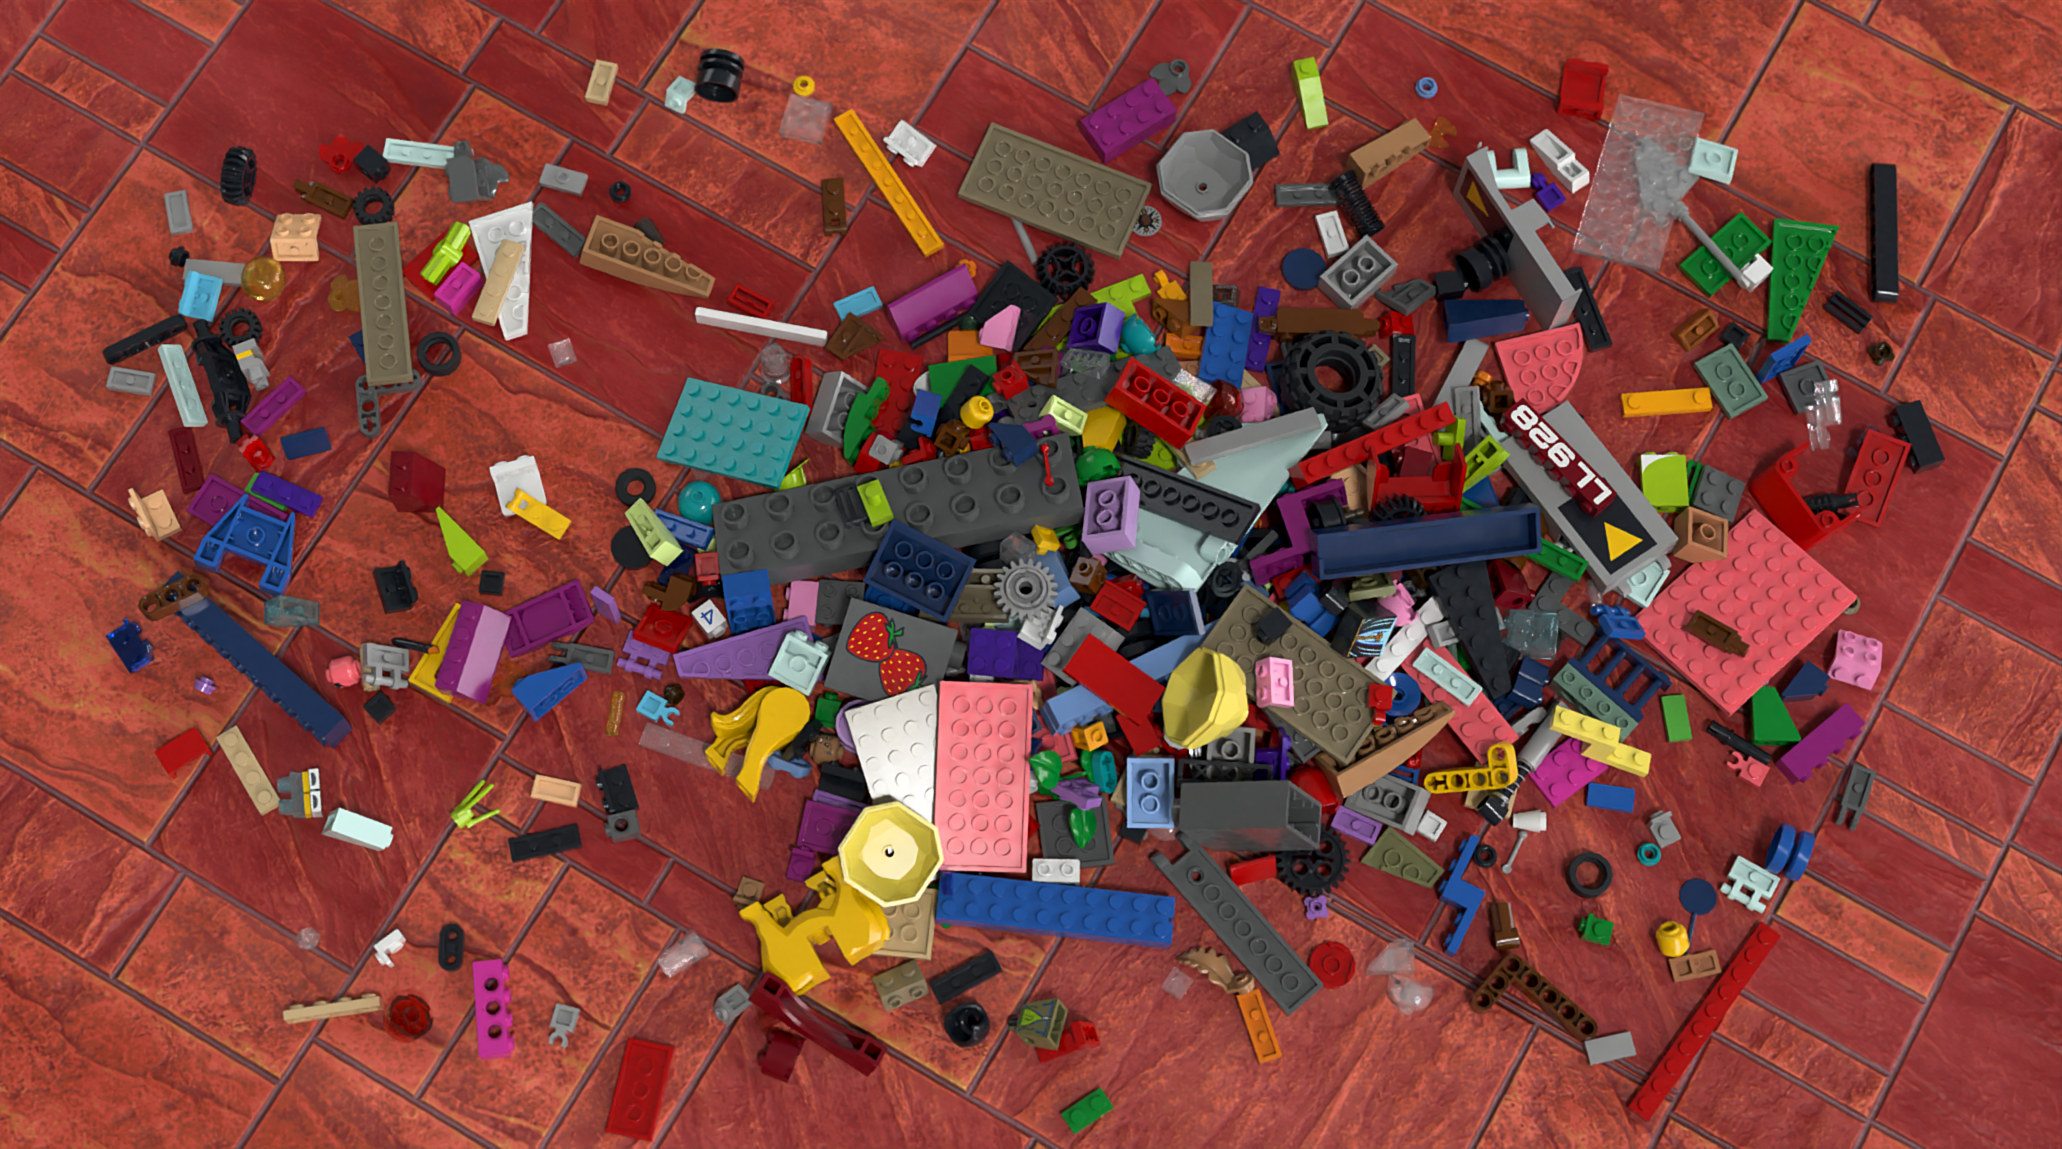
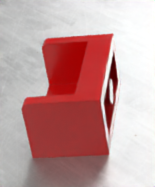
M196 727L191 728L154 752L172 779L177 778L175 774L177 770L204 753H207L209 756L214 754Z

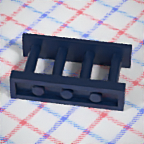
M1600 625L1594 633L1598 637L1596 642L1581 659L1576 660L1572 657L1567 663L1639 723L1644 717L1641 714V709L1659 688L1666 692L1672 685V682L1666 673L1656 670L1619 638L1608 637ZM1607 644L1617 653L1598 674H1593L1587 669V665L1603 646ZM1625 659L1634 668L1616 689H1611L1605 684V679ZM1642 673L1652 683L1634 704H1629L1623 699V694Z

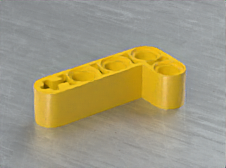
M1501 741L1492 745L1487 754L1489 765L1436 770L1426 776L1424 780L1425 788L1434 794L1505 788L1513 784L1518 778L1514 747L1508 741ZM1498 748H1501V749L1504 750V752H1505V757H1504V758H1501V757L1498 755V753H1497V749H1498ZM1501 771L1507 773L1508 781H1504L1501 778ZM1479 773H1482L1485 776V783H1482L1479 780ZM1457 774L1463 778V785L1457 782ZM1435 778L1437 781L1446 779V782L1440 784L1439 782H1435Z

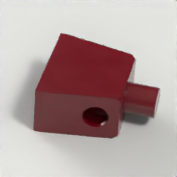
M1494 559L1487 566L1495 606L1518 610L1525 602L1533 601L1535 591L1528 587L1526 579L1520 571L1497 559Z

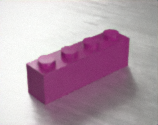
M1845 703L1774 765L1793 785L1799 780L1803 784L1813 775L1810 771L1815 766L1818 769L1823 767L1830 761L1827 756L1832 752L1837 755L1846 747L1844 742L1848 738L1852 741L1862 733L1860 728L1866 723L1848 703Z

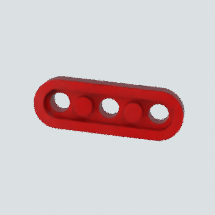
M797 354L790 363L791 402L808 405L810 408L808 418L813 409L812 364L808 356Z

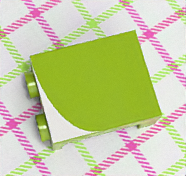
M1646 452L1640 455L1636 463L1640 468L1642 494L1658 513H1682L1689 506L1685 455H1678L1677 452H1669L1665 455Z

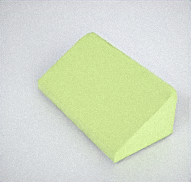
M1055 395L1051 396L1039 414L1040 419L1047 414L1053 415L1058 429L1065 433L1068 432L1070 436L1082 434L1088 416L1085 412Z

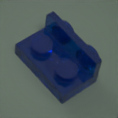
M127 618L122 619L124 624L106 635V638L130 674H133L155 660L151 653L154 651V648L147 639L142 640L139 635L142 633V630L135 621L131 623Z

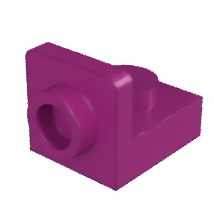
M804 846L792 849V857L786 879L806 884L804 881L811 878L816 862V854L812 852V849Z

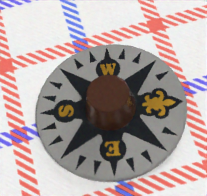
M1144 206L1133 231L1140 236H1151L1157 233L1162 224L1161 215L1153 207Z

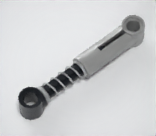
M1561 699L1550 706L1546 712L1545 719L1517 755V780L1505 788L1496 789V792H1493V794H1488L1476 807V812L1492 826H1496L1503 820L1509 811L1507 805L1510 802L1509 798L1511 795H1515L1514 791L1516 788H1520L1519 784L1521 781H1525L1524 777L1537 769L1562 733L1549 729L1552 711L1556 705L1573 711Z

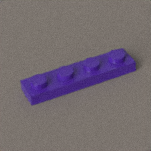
M1259 286L1244 367L1247 371L1261 374L1264 372L1271 335L1258 333L1257 321L1259 317L1274 316L1276 314L1281 290Z

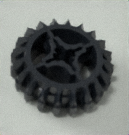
M233 146L225 154L220 174V191L224 202L234 206H245L250 198H252L257 178V161L253 150L242 146Z
M1068 241L1065 243V246L1058 242L1057 248L1050 245L1049 251L1044 250L1042 252L1043 257L1038 258L1039 264L1036 265V271L1039 273H1037L1036 278L1041 280V286L1046 287L1049 292L1053 291L1055 297L1061 294L1063 300L1066 298V295H1069L1071 298L1080 287L1087 291L1089 284L1093 283L1094 278L1092 276L1095 275V270L1093 269L1095 263L1091 261V254H1085L1086 249L1084 247L1078 250L1077 243L1071 247ZM1077 263L1083 269L1082 276L1078 275V271L1075 269ZM1049 265H1052L1053 270L1056 271L1054 278L1048 272Z
M1394 493L1393 499L1386 496V502L1378 501L1379 507L1377 509L1372 508L1374 515L1368 516L1369 522L1428 514L1425 508H1423L1422 503L1417 501L1415 497H1408L1404 493L1399 497L1398 494Z

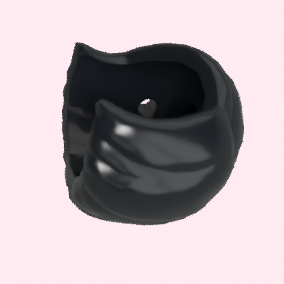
M966 1002L959 1004L944 1017L943 1024L946 1033L953 1043L961 1048L976 1046L983 1042L989 1034L990 1019L987 1012L978 1003Z

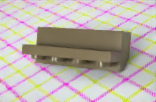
M973 569L948 622L1009 623L1011 612L1003 614L1004 606H997V601L1001 598H994V592L999 591L994 588V583H1001L997 579V574L1005 575L1003 569ZM920 610V619L943 622Z

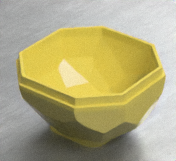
M1202 647L1194 650L1171 672L1161 701L1166 738L1170 739V742L1184 748L1197 749L1220 737L1229 736L1246 720L1248 715L1246 678L1236 662L1222 653Z
M899 801L864 808L838 847L844 881L883 907L918 901L944 861L938 828ZM887 848H892L894 851L891 857L885 855Z

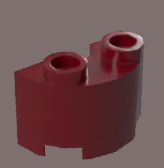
M781 1029L777 1031L772 1030L767 1041L770 1044L767 1053H762L758 1065L762 1067L761 1073L788 1084L806 1039Z

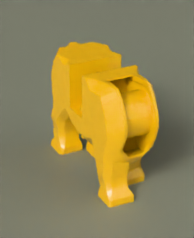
M840 855L823 863V871L804 881L810 890L819 893L822 901L817 908L803 911L794 918L792 908L788 905L786 897L781 894L763 906L759 902H755L739 911L744 921L755 925L757 935L761 940L764 974L769 971L786 982L797 996L803 995L815 985L831 978L814 947L815 944L822 945L831 939L830 936L833 935L845 958L853 966L883 947L884 942L890 936L889 922L879 904L844 881ZM827 874L831 876L835 880V882L829 880Z

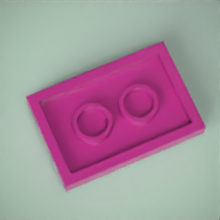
M1571 737L1546 755L1534 772L1527 774L1528 778L1553 809L1609 768L1605 763L1581 755L1582 740Z

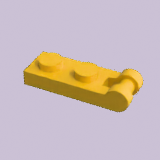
M517 488L513 493L515 494L511 502L508 501L505 508L556 539L561 540L572 521ZM522 500L528 502L524 510L519 508Z

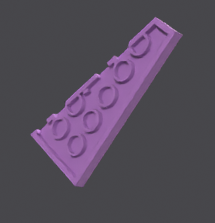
M803 616L673 654L678 675L680 678L779 681L769 676L768 673L786 635L799 630L809 636L808 640L814 643L807 617ZM823 673L820 674L817 682H825Z

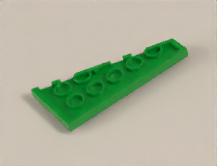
M1774 218L1772 222L1770 265L1773 267V270L1769 276L1766 342L1788 344L1840 226Z

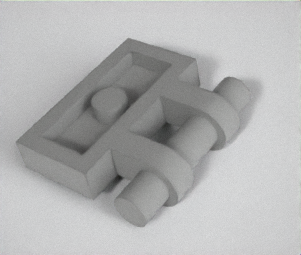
M371 643L363 645V668L371 669V674L364 673L362 682L369 683L374 687L383 685L395 690L399 688L406 689L408 680L401 679V673L409 672V649ZM382 671L390 672V677L382 676Z

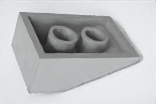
M1386 774L1374 783L1348 796L1344 807L1414 836L1431 793L1419 786Z

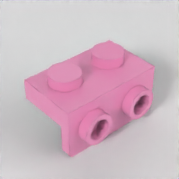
M1266 386L1242 389L1240 423H1256L1274 419L1275 406L1277 405L1275 393Z

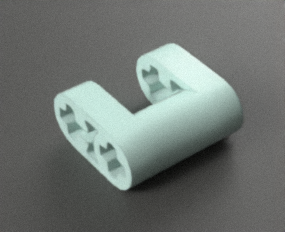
M1526 148L1513 149L1514 169L1497 170L1494 151H1487L1498 189L1526 188L1530 186V171Z

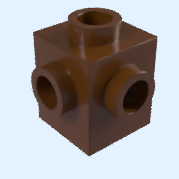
M1493 380L1491 384H1483V391L1480 392V401L1490 413L1501 414L1512 407L1514 393L1504 381Z
M951 419L946 424L942 423L936 432L938 437L934 445L948 454L955 455L959 450H964L970 441L968 435L971 430L966 428L963 422Z
M1079 557L1072 569L1069 582L1078 592L1097 595L1106 580L1108 571L1101 564L1102 562L1095 557Z

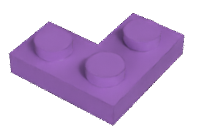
M1083 777L1058 781L1057 786L1051 789V792L1059 795L1061 800L1071 801L1081 810L1099 807L1102 801V797L1098 796L1100 786L1090 783Z

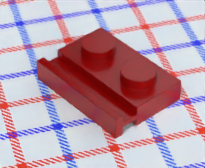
M1106 580L1091 604L1090 610L1130 633L1147 603Z

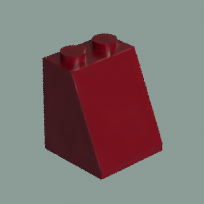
M391 451L388 495L398 512L437 513L436 509L438 507L444 510L446 469L414 451Z

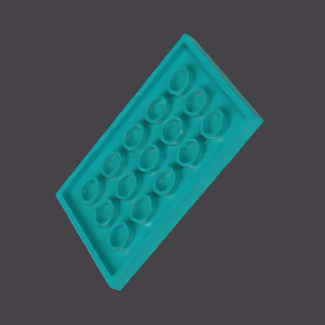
M688 377L656 458L659 461L779 490L810 408L808 405Z

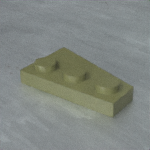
M1391 826L1387 828L1360 862L1428 889L1433 886L1445 871Z

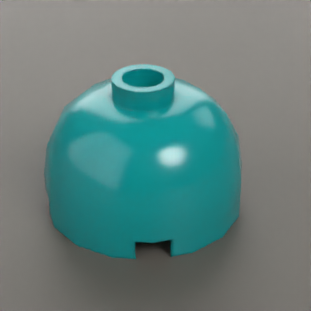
M1134 312L1123 322L1120 334L1123 342L1120 345L1127 354L1132 352L1134 355H1150L1160 349L1162 345L1160 342L1155 344L1156 336L1141 318L1136 320L1137 313Z
M693 481L685 485L680 491L677 500L678 512L681 517L706 526L714 523L712 505L722 503V497L717 488L705 481Z

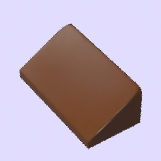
M1701 308L1670 334L1686 352H1690L1716 331L1720 325L1710 309Z

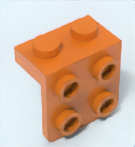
M980 330L950 331L948 333V362L993 355V348L980 344Z

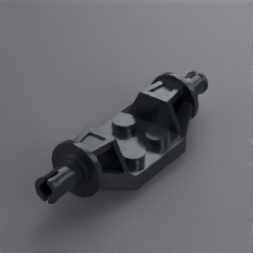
M199 319L193 323L198 338L191 343V349L196 354L198 366L204 367L214 396L211 408L216 418L214 421L215 425L219 428H226L230 443L236 444L243 436L239 424L246 417L245 413L252 396L236 355L222 345L221 336L210 333L207 320ZM236 406L234 411H229V408Z

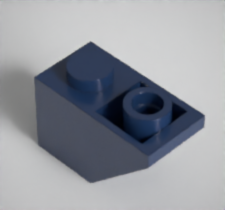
M993 422L988 424L990 432L988 438L994 447L998 445L1003 458L1007 462L1011 461L1015 467L1038 454L1036 440L1023 425Z

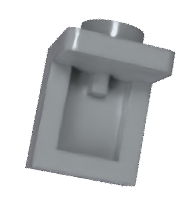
M878 435L869 451V455L887 465L894 464L895 461L898 462L904 453V450H902L904 443L897 439L889 440L882 435Z

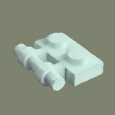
M1738 856L1727 875V878L1734 881L1733 886L1731 887L1723 883L1720 891L1725 893L1727 898L1733 901L1736 899L1745 904L1747 909L1751 911L1756 910L1762 914L1766 905L1758 902L1760 897L1769 900L1781 878ZM1742 886L1753 892L1751 897L1740 892Z

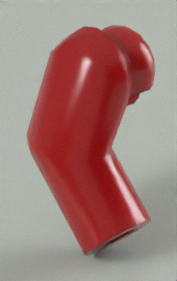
M1422 748L1405 761L1406 768L1416 770L1420 767L1423 756Z

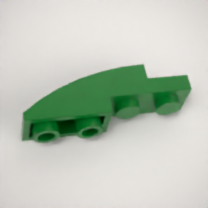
M877 377L867 395L861 392L858 393L847 419L844 434V457L852 467L855 466L859 453L869 436L873 432L875 433L876 429L871 421L875 420L882 402L887 400L890 394L888 383L880 377Z

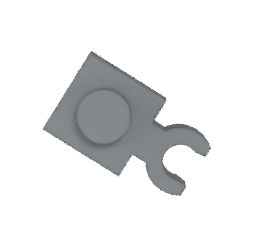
M556 1003L550 1027L556 1029V1031L549 1037L550 1045L553 1046L555 1039L560 1037L563 1040L561 1047L564 1049L567 1047L568 1038L566 1034L567 1032L574 1033L580 1009Z

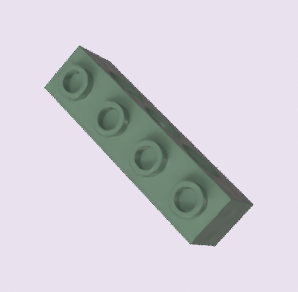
M1569 663L1562 668L1548 686L1578 713L1621 728L1619 743H1622L1639 724Z

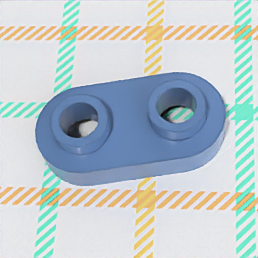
M781 750L774 751L766 761L772 769L785 770L796 778L809 776L812 768L811 763L804 759H795L787 763L781 757L784 753Z

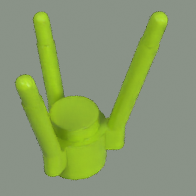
M481 780L465 799L454 808V811L450 813V816L460 828L465 825L470 828L474 824L500 813V809H496L472 819L474 813L470 808L494 787V784H489L473 798L485 784V780Z

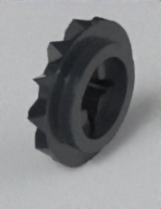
M1220 415L1209 422L1207 436L1209 438L1221 434V426L1225 431H1233L1243 427L1237 418L1230 415Z
M1224 562L1214 570L1210 583L1212 591L1217 596L1226 599L1229 596L1234 597L1236 591H1241L1240 585L1245 581L1242 578L1244 572L1240 569V566L1234 562ZM1224 576L1229 577L1232 583L1227 584Z

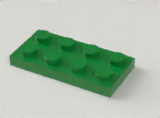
M1742 212L1710 238L1739 270L1748 262L1751 263L1757 253L1760 255L1772 243ZM1704 244L1679 266V269L1708 298H1711L1733 278Z

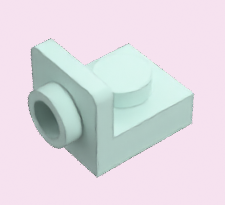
M679 76L667 89L665 106L683 114L686 111L687 102L696 93L694 91L695 83Z

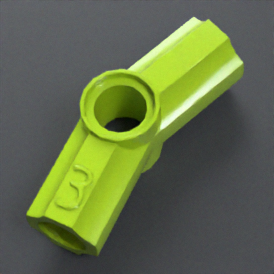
M457 221L452 224L445 238L434 248L432 258L420 272V275L433 285L437 286L448 269L454 267L461 259L463 254L461 250L471 234L466 224Z

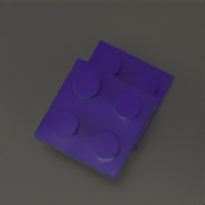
M971 628L967 674L1043 681L1045 666L1041 662L1046 656V645L1042 650H1039L1018 638L1019 632Z

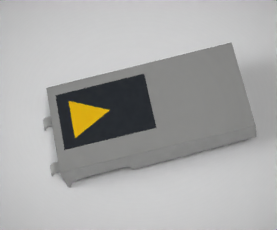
M1481 141L1477 146L1476 152L1465 158L1453 196L1481 238L1485 235H1491L1503 246L1512 268L1511 274L1507 277L1542 329L1547 331L1566 325L1582 292V288L1575 291L1535 232V230L1549 224L1551 229L1555 226L1534 198L1511 210L1498 190L1487 154L1488 147L1480 149Z
M1567 400L1542 417L1617 492L1613 503L1595 518L1590 514H1586L1581 509L1580 504L1565 493L1564 487L1559 482L1553 481L1548 471L1543 466L1536 464L1532 455L1518 445L1517 440L1513 436L1501 443L1511 454L1502 464L1533 504L1540 507V512L1544 515L1547 522L1548 534L1553 540L1558 542L1562 535L1576 554L1589 562L1586 570L1597 585L1601 595L1610 592L1614 588H1618L1622 592L1623 598L1632 593V589L1627 583L1628 579L1655 561L1660 564L1663 572L1671 567V562L1666 554L1672 552L1679 538Z

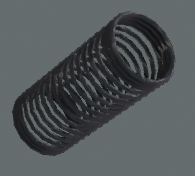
M1350 170L1332 180L1330 186L1334 193H1336L1340 203H1342L1343 209L1346 210L1347 216L1350 217L1349 220H1352L1351 223H1353V227L1357 230L1360 238L1362 239L1366 235L1372 237L1383 230L1385 225L1383 220H1379L1381 217L1378 216L1379 213H1376L1377 210H1374L1375 207L1372 206L1373 203H1370L1371 200H1368L1369 196H1367V193H1364L1365 190L1361 183H1359L1360 180H1356L1358 177L1354 170Z

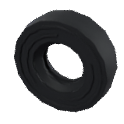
M631 468L620 474L616 481L615 491L621 503L629 508L639 498L643 499L648 505L655 496L656 484L649 472L641 468ZM635 480L642 482L645 486L643 493L632 496L627 492L629 483Z

